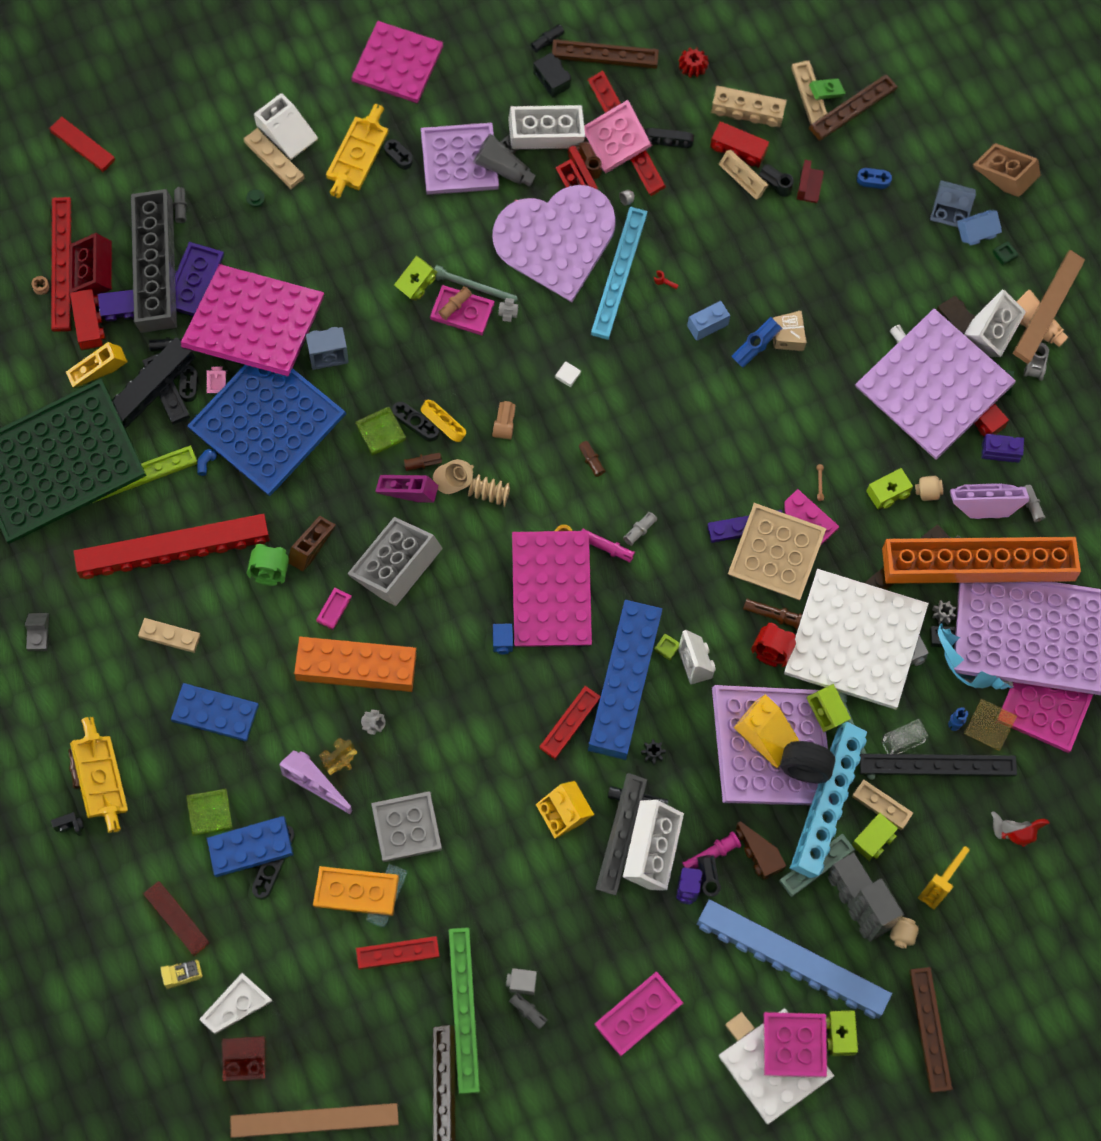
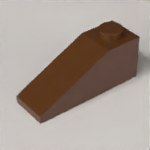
M319 516L292 545L288 564L304 571L314 560L336 524Z

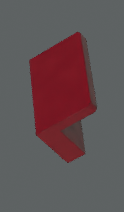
M804 160L797 200L818 203L824 171L811 169L812 161Z

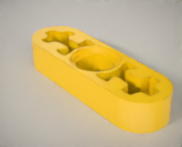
M425 400L421 407V412L455 442H461L466 435V430L436 402Z

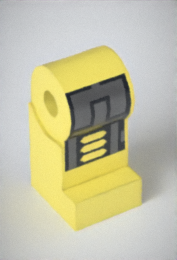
M199 960L161 967L164 986L167 989L202 978Z

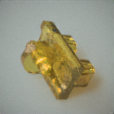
M339 738L334 742L336 750L332 754L326 750L319 755L324 768L330 775L336 770L340 771L343 767L347 770L352 768L349 762L354 759L353 756L357 751L349 739L345 741Z

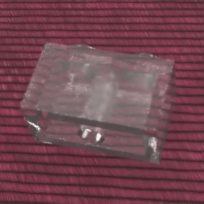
M917 719L884 734L881 742L888 754H900L924 743L928 734L920 719Z

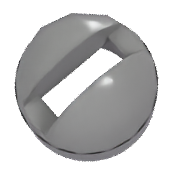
M625 190L620 192L619 198L621 203L627 206L634 201L635 195L632 191Z

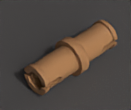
M464 286L454 297L449 298V302L438 311L439 315L447 320L453 312L459 310L462 307L461 305L472 296L471 291Z

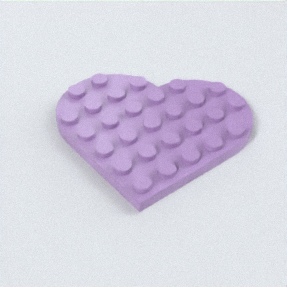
M574 185L557 192L548 203L533 198L521 199L508 205L497 217L493 227V244L498 255L507 265L572 303L614 234L616 224L614 210L610 201L602 192L585 185Z

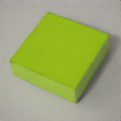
M664 634L654 648V651L670 661L677 652L680 643Z

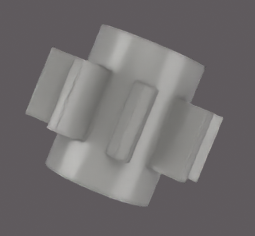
M506 298L505 302H500L498 316H503V321L511 322L512 318H517L519 304H514V299Z
M940 600L938 606H934L932 609L936 612L932 618H936L939 621L938 624L946 622L949 625L950 619L954 620L956 617L953 613L956 607H952L950 601L943 603Z
M373 709L371 712H365L361 719L362 729L367 730L368 734L373 735L376 732H382V729L385 727L384 714H379L378 710Z

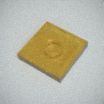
M981 698L964 734L1000 751L1017 715Z

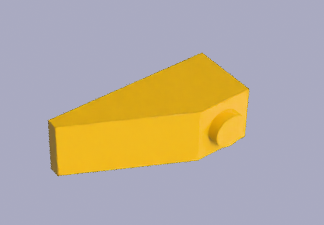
M107 342L66 371L72 387L76 388L116 371L128 361L121 346Z

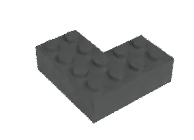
M855 853L846 856L832 865L828 872V879L831 885L836 886L840 892L838 895L842 903H846L849 907L851 918L854 921L857 920L860 925L859 930L865 939L868 938L869 942L889 932L902 917L903 912L882 878L872 883Z

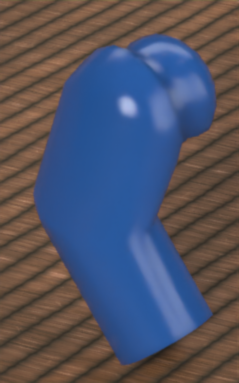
M207 449L200 455L197 460L198 475L204 476L207 474V463L209 460L214 461L216 459V451Z

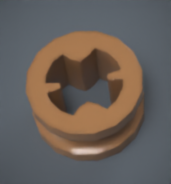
M38 276L32 280L31 285L36 294L44 295L49 291L50 286L45 277ZM37 284H43L44 287H38Z

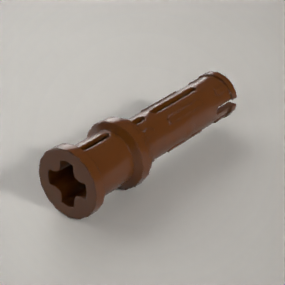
M748 598L743 610L778 620V623L781 625L784 623L793 626L796 630L799 628L803 615L802 613L790 612L787 608H782L781 610Z

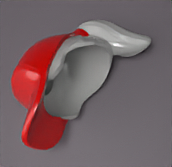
M991 812L996 837L999 839H1010L1013 843L1023 847L1035 842L1038 829L1049 824L1047 819H1038L1032 823L1028 821L1023 823L1011 820L1003 821L997 813Z

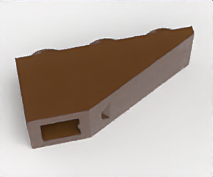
M741 821L738 822L735 830L736 836L739 841H743L747 857L749 859L752 858L755 864L753 868L756 875L761 876L762 880H765L784 871L786 864L778 849Z

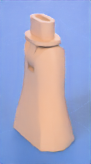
M1030 289L1017 301L1026 311L1020 322L1026 328L1040 304V301ZM1053 319L1043 340L1051 344L1054 342L1060 347L1068 339V336L1063 333L1064 329Z

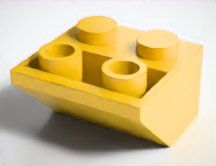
M575 781L560 784L535 804L554 838H558L582 825L594 815Z

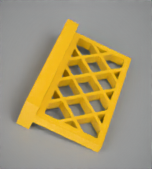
M964 846L943 875L940 877L936 874L921 892L918 899L934 910L952 889L953 886L948 883V880L970 849Z

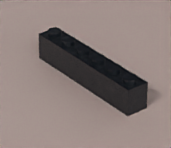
M177 337L169 341L160 354H156L152 362L147 367L142 368L139 375L134 380L129 381L121 393L114 396L112 401L125 429L196 358L192 350L181 347V341Z

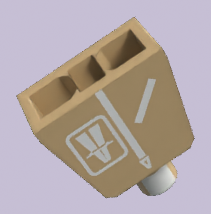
M797 311L774 317L773 319L783 328L773 338L774 348L803 351L806 345L802 312Z

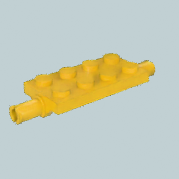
M374 104L369 116H366V118H354L326 173V178L335 181L330 190L332 196L335 197L337 194L336 198H340L345 186L360 190L389 133L388 129L382 127L378 121L384 111L381 105L377 108L378 104Z
M87 717L81 720L85 733L84 738L73 740L70 743L87 817L103 816L106 820L108 833H112V830L113 832H118L121 828L117 814L126 813L128 808L110 736H100L96 731L94 717H90V720Z

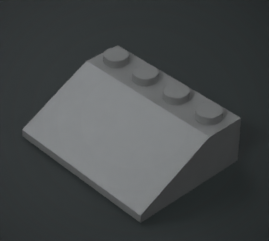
M394 517L348 572V575L381 599L397 606L443 548L433 534Z

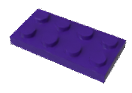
M192 242L188 243L175 274L177 312L194 316L219 264L223 260V251Z

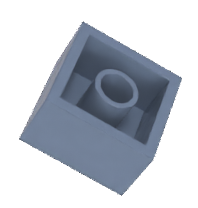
M331 327L324 331L315 330L306 334L312 370L349 363L343 327Z

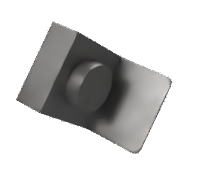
M48 613L28 614L25 622V628L27 629L26 649L28 652L47 651Z

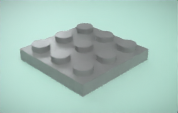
M430 791L371 803L383 862L442 850Z

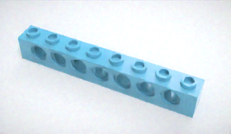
M849 722L838 725L830 749L835 756L832 777L830 780L818 784L790 869L809 878L819 876L824 870L823 862L830 852L829 844L836 834V824L842 816V806L848 798V788L854 780L855 774L853 773L855 767L860 762L861 757L859 755L861 749L866 744L865 737L867 731ZM829 796L832 799V804L829 802ZM823 814L826 817V822L823 820ZM816 833H819L820 840L817 839ZM810 851L814 853V859L811 857Z

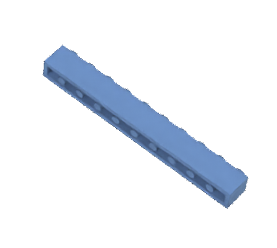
M710 899L697 922L700 930L708 934L712 932L718 935L717 938L725 943L730 941L736 945L735 947L738 950L753 953L756 959L772 963V967L779 971L786 970L791 973L790 976L799 981L803 979L809 982L808 985L810 987L828 992L827 995L833 999L838 1000L840 998L844 1000L848 1007L853 1009L859 1008L864 1011L866 1016L875 1019V1017L879 1019L882 1016L892 993Z

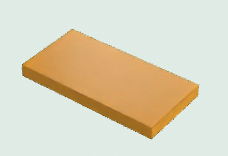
M320 866L313 906L393 916L399 875Z

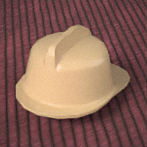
M452 460L435 470L433 481L439 485L438 490L444 494L455 493L471 484L474 466L464 460Z

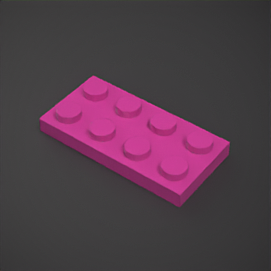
M656 971L598 1020L594 1026L621 1057L678 1009L683 1002Z

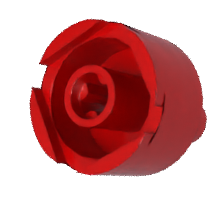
M768 623L767 626H763L760 629L751 651L752 653L755 651L758 654L756 658L767 665L776 667L777 664H782L781 667H785L796 646V635L790 631L778 628L774 623Z

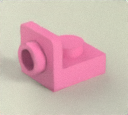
M211 367V370H207V393H219L226 385L227 370H223V367Z

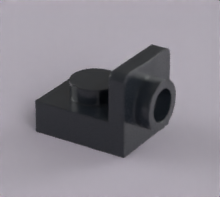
M74 812L51 820L56 832H66L74 826L77 835H82L81 829L84 828L81 817L77 818Z

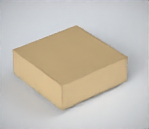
M742 1012L725 1025L737 1041L754 1030V1027Z

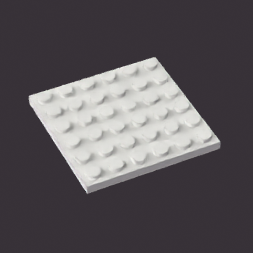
M817 569L796 634V646L786 665L784 675L822 687L834 684L838 692L897 710L928 603Z

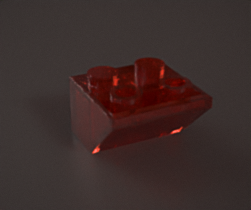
M264 1036L222 1039L223 1082L265 1079L267 1056L266 1039Z

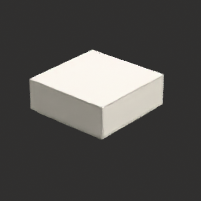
M565 361L555 375V378L571 387L581 374V370Z

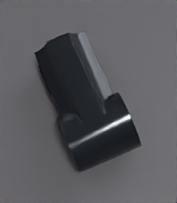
M768 164L762 168L759 177L775 188L780 196L787 197L792 193L794 179L791 175L782 174Z
M714 855L697 857L698 868L702 871L701 889L707 896H716L720 892L721 886L718 880ZM708 882H715L714 890L707 891L705 889Z

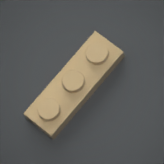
M732 150L726 151L719 165L756 200L761 198L768 184Z
M144 618L138 634L141 639L195 653L201 636L198 632Z
M864 779L852 795L854 799L876 814L881 813L901 831L913 814V812Z

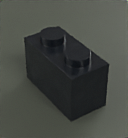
M552 53L534 62L533 72L552 98L570 89L571 75L567 70L563 69L560 60L555 58Z

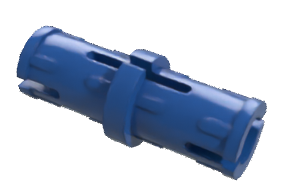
M958 708L950 716L948 727L952 726L951 730L957 731L965 724L968 717V711L964 713L965 708Z

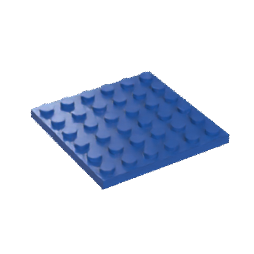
M244 365L187 427L268 496H271L341 421L346 412L293 368L289 376Z

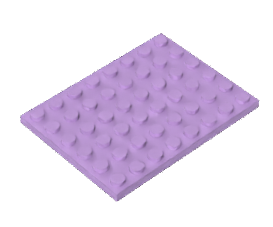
M1057 582L959 583L955 636L960 638L955 642L954 650L964 660L954 668L956 673L977 676L983 671L1004 681L1101 695V589Z

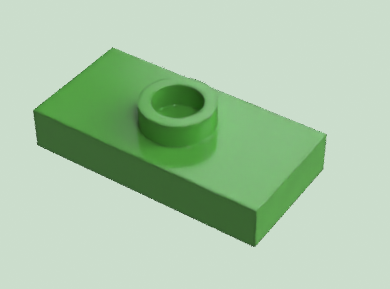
M839 79L812 81L809 84L816 100L843 97L846 94Z

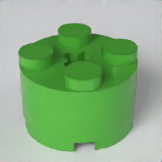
M257 544L251 551L247 576L250 579L253 576L256 578L255 582L263 585L275 586L280 581L281 584L284 583L289 563L286 550L281 547L271 548L263 544Z

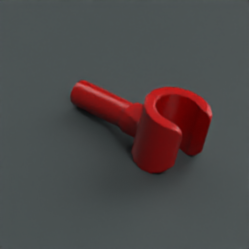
M656 271L657 276L661 278L654 277L655 284L662 285L664 283L675 289L678 288L679 285L666 279L662 271Z

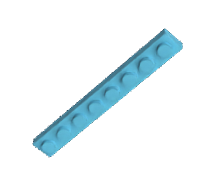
M634 207L629 209L591 331L592 336L609 340L648 211Z

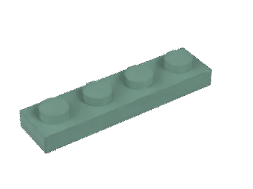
M843 834L830 842V852L824 859V870L819 876L809 878L792 870L780 879L779 882L791 897L828 871L834 863L845 858L855 850Z

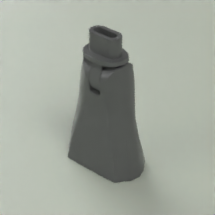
M492 134L487 136L473 163L494 171L515 183H524L530 186L535 178V175L530 172V168H527L522 161L508 151Z

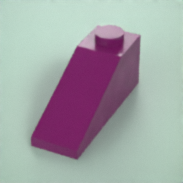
M380 475L375 492L414 502L434 503L439 485L429 476Z

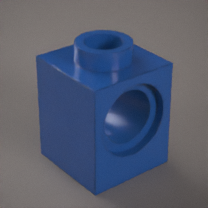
M493 624V652L502 655L513 652L512 624Z

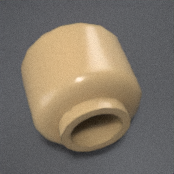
M937 476L921 477L919 484H915L916 495H920L922 501L939 500L940 496L943 495V482Z
M901 917L893 926L890 939L895 942V946L906 949L907 946L915 944L919 928L914 920Z

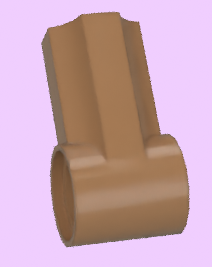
M508 401L500 402L492 437L512 439L515 404Z

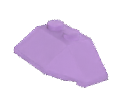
M968 484L959 486L956 489H950L953 503L969 518L975 519L1009 517L1029 502L1026 487L1018 488L1008 484Z

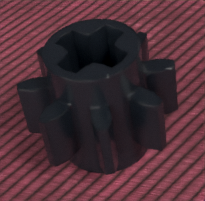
M652 739L649 745L644 743L646 750H642L641 755L646 756L645 763L650 761L655 765L657 760L663 761L661 755H664L666 750L661 749L662 742L658 744ZM651 749H654L656 755H652Z

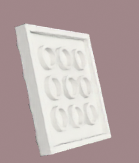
M784 1008L779 1013H788V1011ZM764 1023L719 1055L724 1065L767 1125L834 1077L828 1067L826 1078L764 1076Z

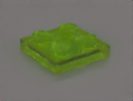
M389 406L355 422L372 456L406 440Z
M227 789L187 795L193 836L233 829Z

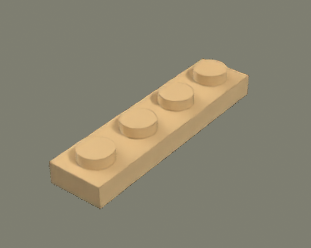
M810 61L792 64V71L811 125L826 115L827 112L823 100H816L809 87V84L812 81H816Z
M258 128L244 138V143L290 189L305 179L304 174Z

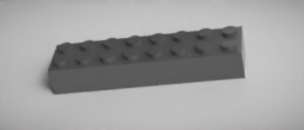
M167 189L131 194L134 323L140 333L177 328L173 200Z

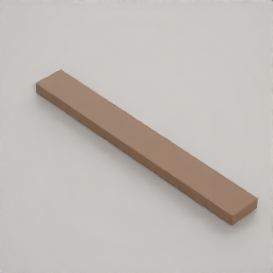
M1072 250L1067 252L1013 352L1015 356L1027 364L1032 360L1085 259Z
M397 1103L230 1116L231 1138L399 1125Z

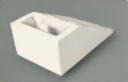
M282 93L254 113L256 125L290 160L318 140V137L296 107Z

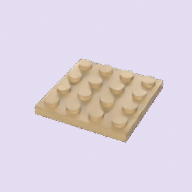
M754 503L728 575L800 601L826 528Z

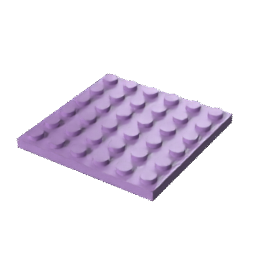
M933 309L855 386L937 460L1015 384L1016 380L937 310Z
M723 685L712 687L723 803L812 804L819 783H807L796 780L783 772L781 764L778 768H775L733 727L754 701L766 694L780 707L799 741L815 743L828 749L826 731L823 732L806 698L819 690ZM829 796V802L832 804V799Z

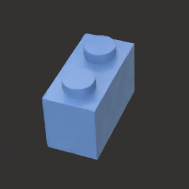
M993 210L957 221L962 242L969 243V245L978 244L984 238H995L996 234L1002 232L998 213Z
M719 301L689 316L687 327L697 341L727 326L730 314L723 303Z

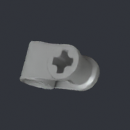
M1040 343L1036 351L1040 352L1042 356H1038L1035 353L1032 360L1026 364L1025 377L1032 376L1039 378L1040 381L1043 380L1049 354V348L1044 343Z

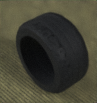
M794 741L787 744L781 759V769L785 774L807 783H824L830 780L835 765V756L829 749L806 741Z

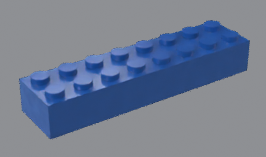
M629 600L624 601L588 751L624 760L627 759L663 608Z

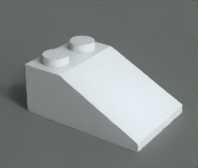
M1001 290L971 321L964 335L987 356L1001 357L1026 311L1005 290Z
M687 630L683 631L678 651L690 685L712 679L716 668L713 660H710L708 657L710 652L707 643L703 642L702 637Z

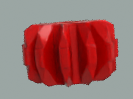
M689 48L688 51L684 50L682 52V55L679 57V68L683 70V75L689 74L690 78L692 75H695L696 78H698L699 74L704 75L705 70L708 68V56L704 55V50L699 52L698 48L695 50Z

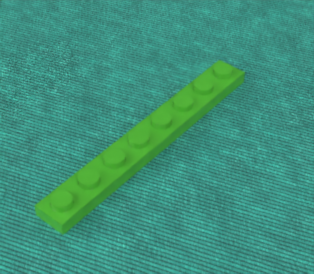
M469 928L449 929L459 1094L480 1093Z

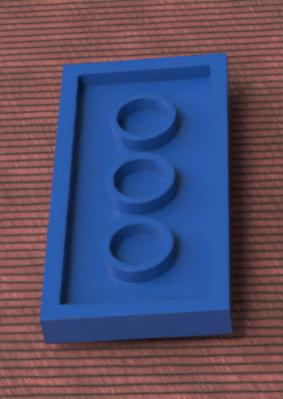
M183 683L171 721L247 742L259 704Z
M284 816L207 838L213 871L216 877L293 856L286 818Z

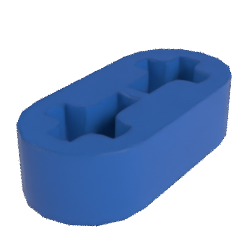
M871 168L861 169L857 176V182L861 186L879 189L888 188L892 179L888 171Z

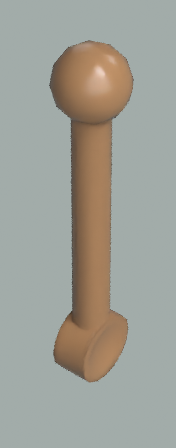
M819 464L816 467L819 485L817 499L822 501L824 500V495L822 494V471L824 466Z

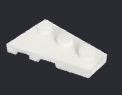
M242 973L200 1018V1021L214 1034H217L271 1003L272 999Z

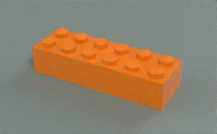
M299 637L294 675L296 681L412 692L417 653L414 647Z

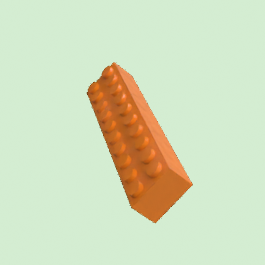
M1076 537L886 539L882 548L886 584L1076 581L1081 572Z

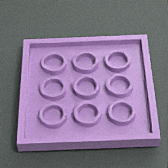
M492 123L421 128L427 195L499 189L498 174L473 163L489 134L493 135Z

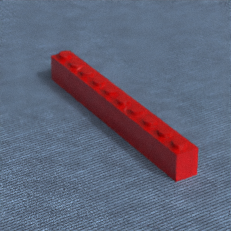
M259 514L74 550L73 552L79 578L91 579L95 575H111L116 571L127 572L136 567L147 568L157 563L168 564L172 560H187L192 556L204 557L209 555V553H224L228 549L233 548L244 549L249 545L265 544L270 540L265 515Z

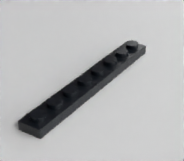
M859 755L861 757L859 775L1015 777L1017 775L1016 756Z

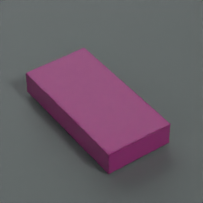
M334 588L318 615L316 622L334 630L352 596Z

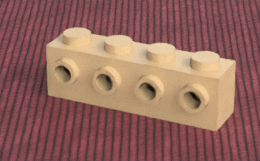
M717 86L711 113L718 116L732 117L736 120L742 119L752 123H761L770 127L781 128L786 100Z

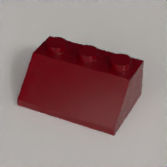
M94 233L70 244L69 294L92 289L94 295H98L112 290L111 240L98 233Z

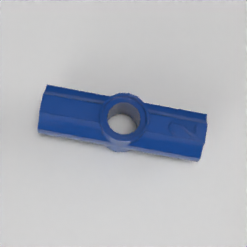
M770 317L756 332L751 333L747 337V341L731 357L744 368L759 352L766 349L767 344L783 328ZM760 338V344L758 346H754V341Z

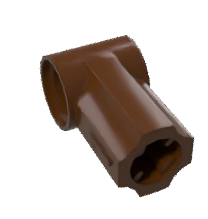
M584 141L576 148L592 178L597 179L602 172L601 159L596 156L590 143Z

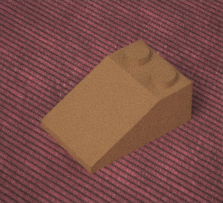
M996 143L973 164L977 171L1000 189L1017 197H1020L1041 176L1037 158Z

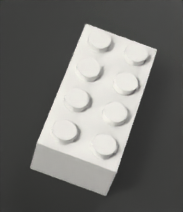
M582 105L510 107L509 129L511 149L577 147L585 139Z
M658 800L640 801L624 869V878L649 890H667L684 813Z

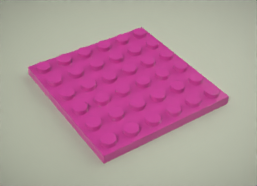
M219 264L181 341V347L289 376L306 339V334H308L324 299V292Z

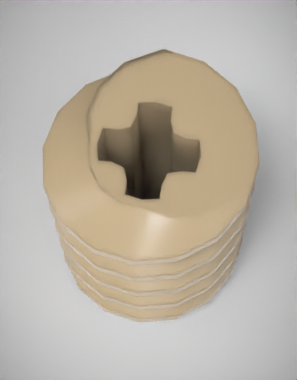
M478 474L470 484L468 496L471 497L474 493L475 498L478 499L482 494V500L484 501L489 496L490 503H493L496 499L497 505H500L503 501L505 507L510 492L509 483L502 487V481L495 485V479L488 483V477L481 481Z

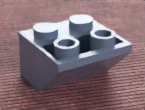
M940 181L930 220L958 227L957 221L965 219L970 215L976 189Z

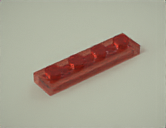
M160 881L143 893L193 956L209 944L206 937Z

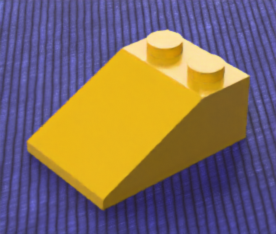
M766 694L754 701L733 727L775 768H778L781 764L785 746L791 742L799 741L780 707Z

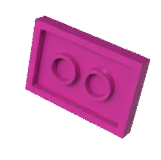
M442 285L430 315V320L483 336L494 307V301L472 294L461 305L462 307L459 310L453 312L445 320L439 315L438 311L449 302L450 297H454L460 290Z

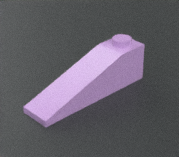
M292 751L280 763V769L284 777L346 813L351 814L352 809L349 803L315 766L306 753Z

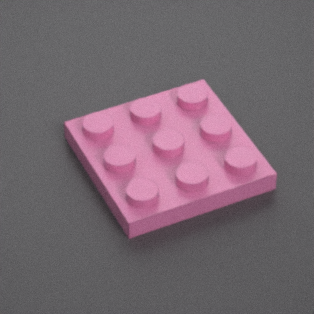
M628 100L584 126L585 135L596 156L601 159L602 169L605 173L652 146Z

